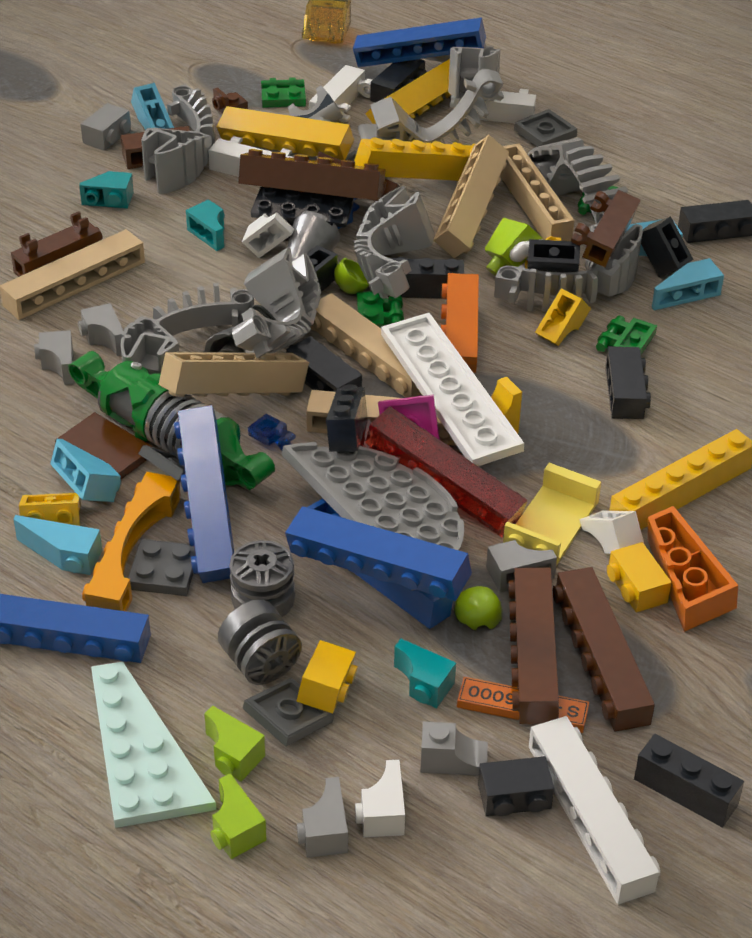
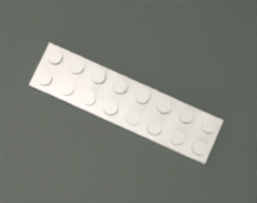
M430 313L381 327L382 337L423 396L434 394L437 417L472 468L524 452V442Z

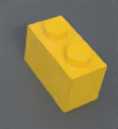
M643 542L611 551L609 565H607L608 577L612 582L616 583L625 602L630 603L636 613L668 603L672 582Z
M320 640L302 676L296 702L333 714L338 702H345L350 686L346 683L352 684L358 669V666L353 664L356 652Z

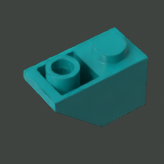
M108 171L79 184L81 205L128 209L134 194L132 173Z

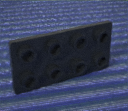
M260 187L251 210V217L259 218L263 214L270 217L277 212L293 227L297 216H300L302 212L312 211L327 217L326 222L331 226L335 224L337 227H346L354 198Z

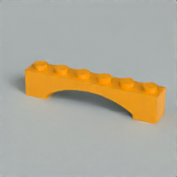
M146 471L142 481L136 484L132 501L127 502L122 520L116 523L112 540L108 541L105 545L104 556L101 562H97L94 567L93 578L90 583H86L84 586L82 600L86 602V606L127 612L132 601L130 579L124 578L128 557L137 541L151 526L165 517L172 518L181 499L180 481L169 475Z

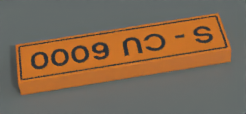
M464 677L457 699V708L519 720V711H513L512 691H518V687ZM559 696V718L567 716L573 727H577L580 733H583L589 702Z

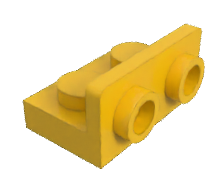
M76 493L22 495L19 503V515L80 526L79 511L81 498Z

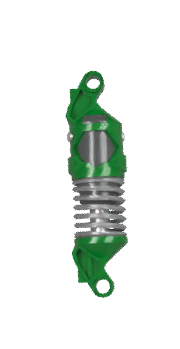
M89 351L68 366L72 379L78 386L98 399L99 408L103 413L116 420L122 426L132 427L136 438L144 442H152L158 447H162L163 450L171 455L177 456V458V449L182 447V441L176 438L174 422H179L178 411L208 406L188 394L185 397L170 395L169 390L159 385L161 374H149V370L142 367L138 362L124 361L106 372L104 362L99 354ZM214 409L217 419L225 485L237 484L250 491L275 472V465L272 459L263 452L245 456L240 446L241 432L239 425L234 420L224 416L222 413H218Z

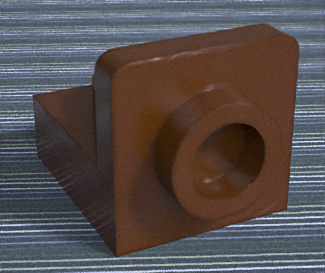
M219 88L213 89L212 104L221 114H223L226 106L248 109V101L237 92L226 95Z

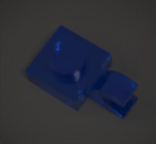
M267 413L248 427V435L267 446L275 442L281 451H283V446L291 445L290 442L296 438L294 433L287 431L286 423Z

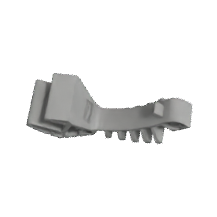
M485 42L484 49L450 48V55L423 59L445 62L450 59L448 92L454 97H459L460 92L467 91L464 79L472 81L476 73L481 69H490L499 73L501 50L494 49L492 46L486 47Z
M481 69L476 73L472 81L464 79L467 91L460 102L446 117L429 128L421 127L392 97L373 103L370 107L376 124H360L358 126L361 139H371L373 137L382 140L400 139L408 142L419 140L425 143L438 141L446 144L444 137L449 135L453 142L458 143L460 141L455 130L457 126L467 137L471 134L465 117L478 128L481 125L478 113L484 118H487L489 115L483 98L491 101L495 99L501 101L504 98L502 91H500L503 86L498 72L490 69Z
M186 84L177 86L172 90L173 102L167 104L168 114L179 116L193 131L147 128L141 139L144 178L148 181L156 175L157 192L159 194L178 190L194 182L204 169L203 166H206L209 162L208 150L215 143V131L210 105H207V99L199 88L193 90Z
M579 137L535 147L527 154L556 195L581 190L585 194L583 197L584 204H589L591 207L594 201L601 203L594 199L598 191L606 193L611 200L618 190L625 193L628 192L626 186L608 190L609 187L619 182V175L604 177L612 170V165H600L604 157L601 154L593 155L594 148L592 146H584L583 139ZM592 211L596 224L600 222L605 212L598 213Z
M405 186L398 187L389 192L368 208L363 218V224L360 225L356 234L357 240L354 241V248L361 270L373 294L379 293L383 299L388 297V295L397 298L409 289L406 274L412 271L408 260L398 262L385 257V255L427 248L432 245L435 236L420 192H416L409 199Z
M598 223L590 226V231L594 232ZM635 224L624 234L605 268L587 259L585 263L586 271L545 272L532 268L526 269L521 265L519 267L503 266L498 270L495 277L494 297L508 300V303H514L517 301L520 291L528 292L527 311L532 312L535 293L544 294L542 311H548L550 295H557L561 288L580 298L585 293L589 303L595 302L597 291L608 297L628 291L637 274L643 227Z
M287 247L247 275L244 282L247 290L276 320L258 315L253 308L241 314L243 322L232 329V335L236 346L246 349V353H255L256 358H260L266 353H275L299 341L311 330L310 326L314 323L317 312L315 309L319 305L321 290L313 264L306 253L292 261L291 249Z
M213 283L214 303H206L204 287L201 286L197 287L198 305L193 306L188 291L182 292V309H179L175 300L171 298L168 299V314L161 307L156 306L153 308V319L141 316L125 327L121 338L122 362H138L142 367L149 370V374H161L165 352H179V344L173 337L174 335L202 327L236 326L243 322L241 314L254 305V297L247 289L236 290L235 287L230 289L231 302H220L219 283Z

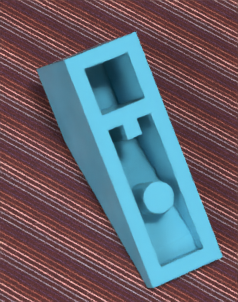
M155 83L135 87L131 104L144 129L174 128Z
M710 258L687 263L654 288L652 309L658 310L721 295L724 274Z
M57 439L50 464L82 500L114 502L116 492L119 491L121 485V476L110 464L63 439Z
M15 515L13 520L18 541L61 570L87 575L92 574L102 552L100 529Z

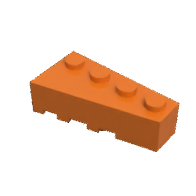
M448 273L447 284L442 283V299H446V304L441 305V319H446V324H441V329L471 371L476 373L479 274Z
M672 506L649 516L647 540L655 560L672 582L669 595L684 632L737 609L738 584L676 508Z

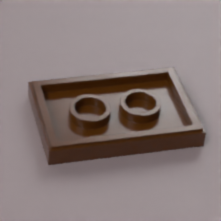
M96 412L57 438L63 439L110 464L121 476L120 480L147 460L139 455L142 446L148 445L153 447Z

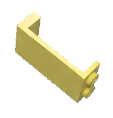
M548 463L544 469L543 486L516 524L510 522L505 524L503 543L516 540L517 544L527 549L539 551L552 549L557 556V566L582 528L579 519L590 516L598 504L601 481Z

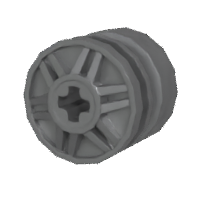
M263 540L249 542L239 547L231 556L229 565L232 583L231 601L234 610L252 600L263 599L270 602L281 617H283L293 607L295 599L294 560L291 552L281 544Z
M263 599L252 600L240 605L227 616L218 631V642L223 650L235 662L248 682L255 685L268 684L283 676L293 667L301 654L302 642L297 634L284 622L273 605Z

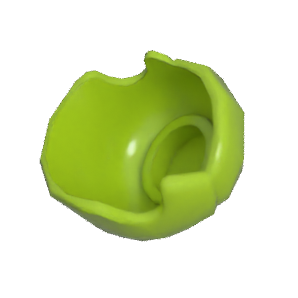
M343 258L337 264L334 276L335 282L341 290L347 294L354 295L357 292H363L369 287V283L359 263Z
M474 586L460 593L454 605V613L459 622L466 624L473 630L482 625L493 629L502 620L503 610L501 602L494 591L488 587Z

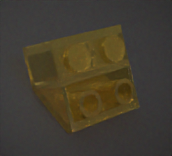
M309 0L306 5L302 38L309 39L310 41H329L333 44L343 43L351 24V0Z

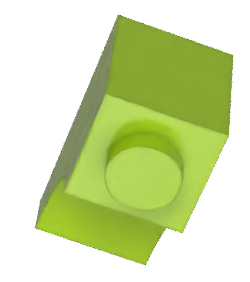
M212 705L204 713L206 735L216 743L214 745L215 767L222 774L228 775L231 773L234 778L242 782L266 756L265 735Z
M231 773L220 778L219 792L222 806L217 813L212 815L213 830L210 834L215 846L219 850L224 849L230 859H233L267 841L266 820Z

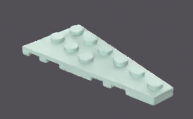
M123 661L92 666L115 828L216 810L215 800Z

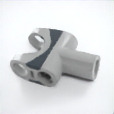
M322 85L316 88L317 102L311 109L300 110L294 103L288 106L290 116L337 122L343 118L338 106Z

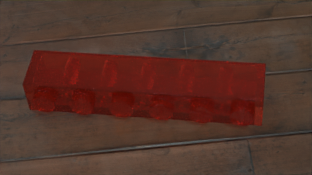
M391 406L370 423L365 440L366 444L377 451L400 458L399 464L412 470L416 467L423 470L449 492L460 509L500 537L504 536V527L507 522L516 524L522 516L528 501L527 499Z

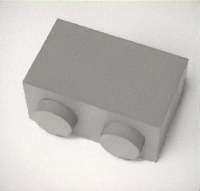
M109 103L105 104L81 123L83 143L104 151L118 141L121 135H125L131 130L129 110Z

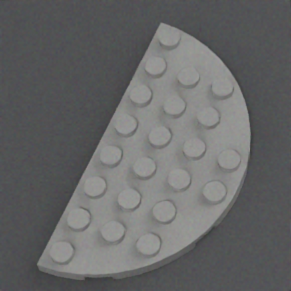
M316 442L283 446L282 456L342 518L455 550H461L464 537V521L460 519L457 512L458 505L449 492L423 470L417 467L412 470L399 464L400 458L359 446L358 451L329 452V447H317Z

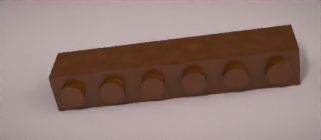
M249 149L248 153L240 155L238 184L378 201L384 194L386 169L379 168V164L364 163V166H356L355 161L341 160V164L332 163L331 158L318 157L317 161L309 160L307 155H294V158L286 157V153L271 152V155H265L263 150Z
M593 567L558 572L557 583L552 589L553 598L556 604L560 603L563 622L566 626L569 625L572 631V643L581 652L583 669L585 672L589 671L592 690L601 699L602 713L605 720H610L614 732L651 725L655 707L654 701Z
M514 568V580L509 581V599H515V601H509L510 620H516V623H510V642H516L517 644L511 645V664H517V668H511L512 687H518V691H512L513 711H519V724H541L559 718L551 568Z

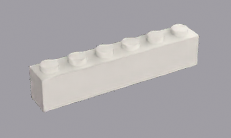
M567 716L532 726L529 749L534 757L546 756L554 785V793L617 905L654 893L658 877L660 876L659 864L656 858L650 856L644 847L640 831L632 827L628 820L625 806L621 802L618 803L613 795L609 779L603 777L600 773L596 758L584 746L579 729L573 727Z

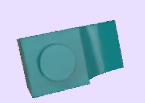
M209 199L187 209V230L216 251L225 248L224 210Z
M401 638L394 646V667L403 672L409 679V696L420 703L437 709L455 684L456 662Z

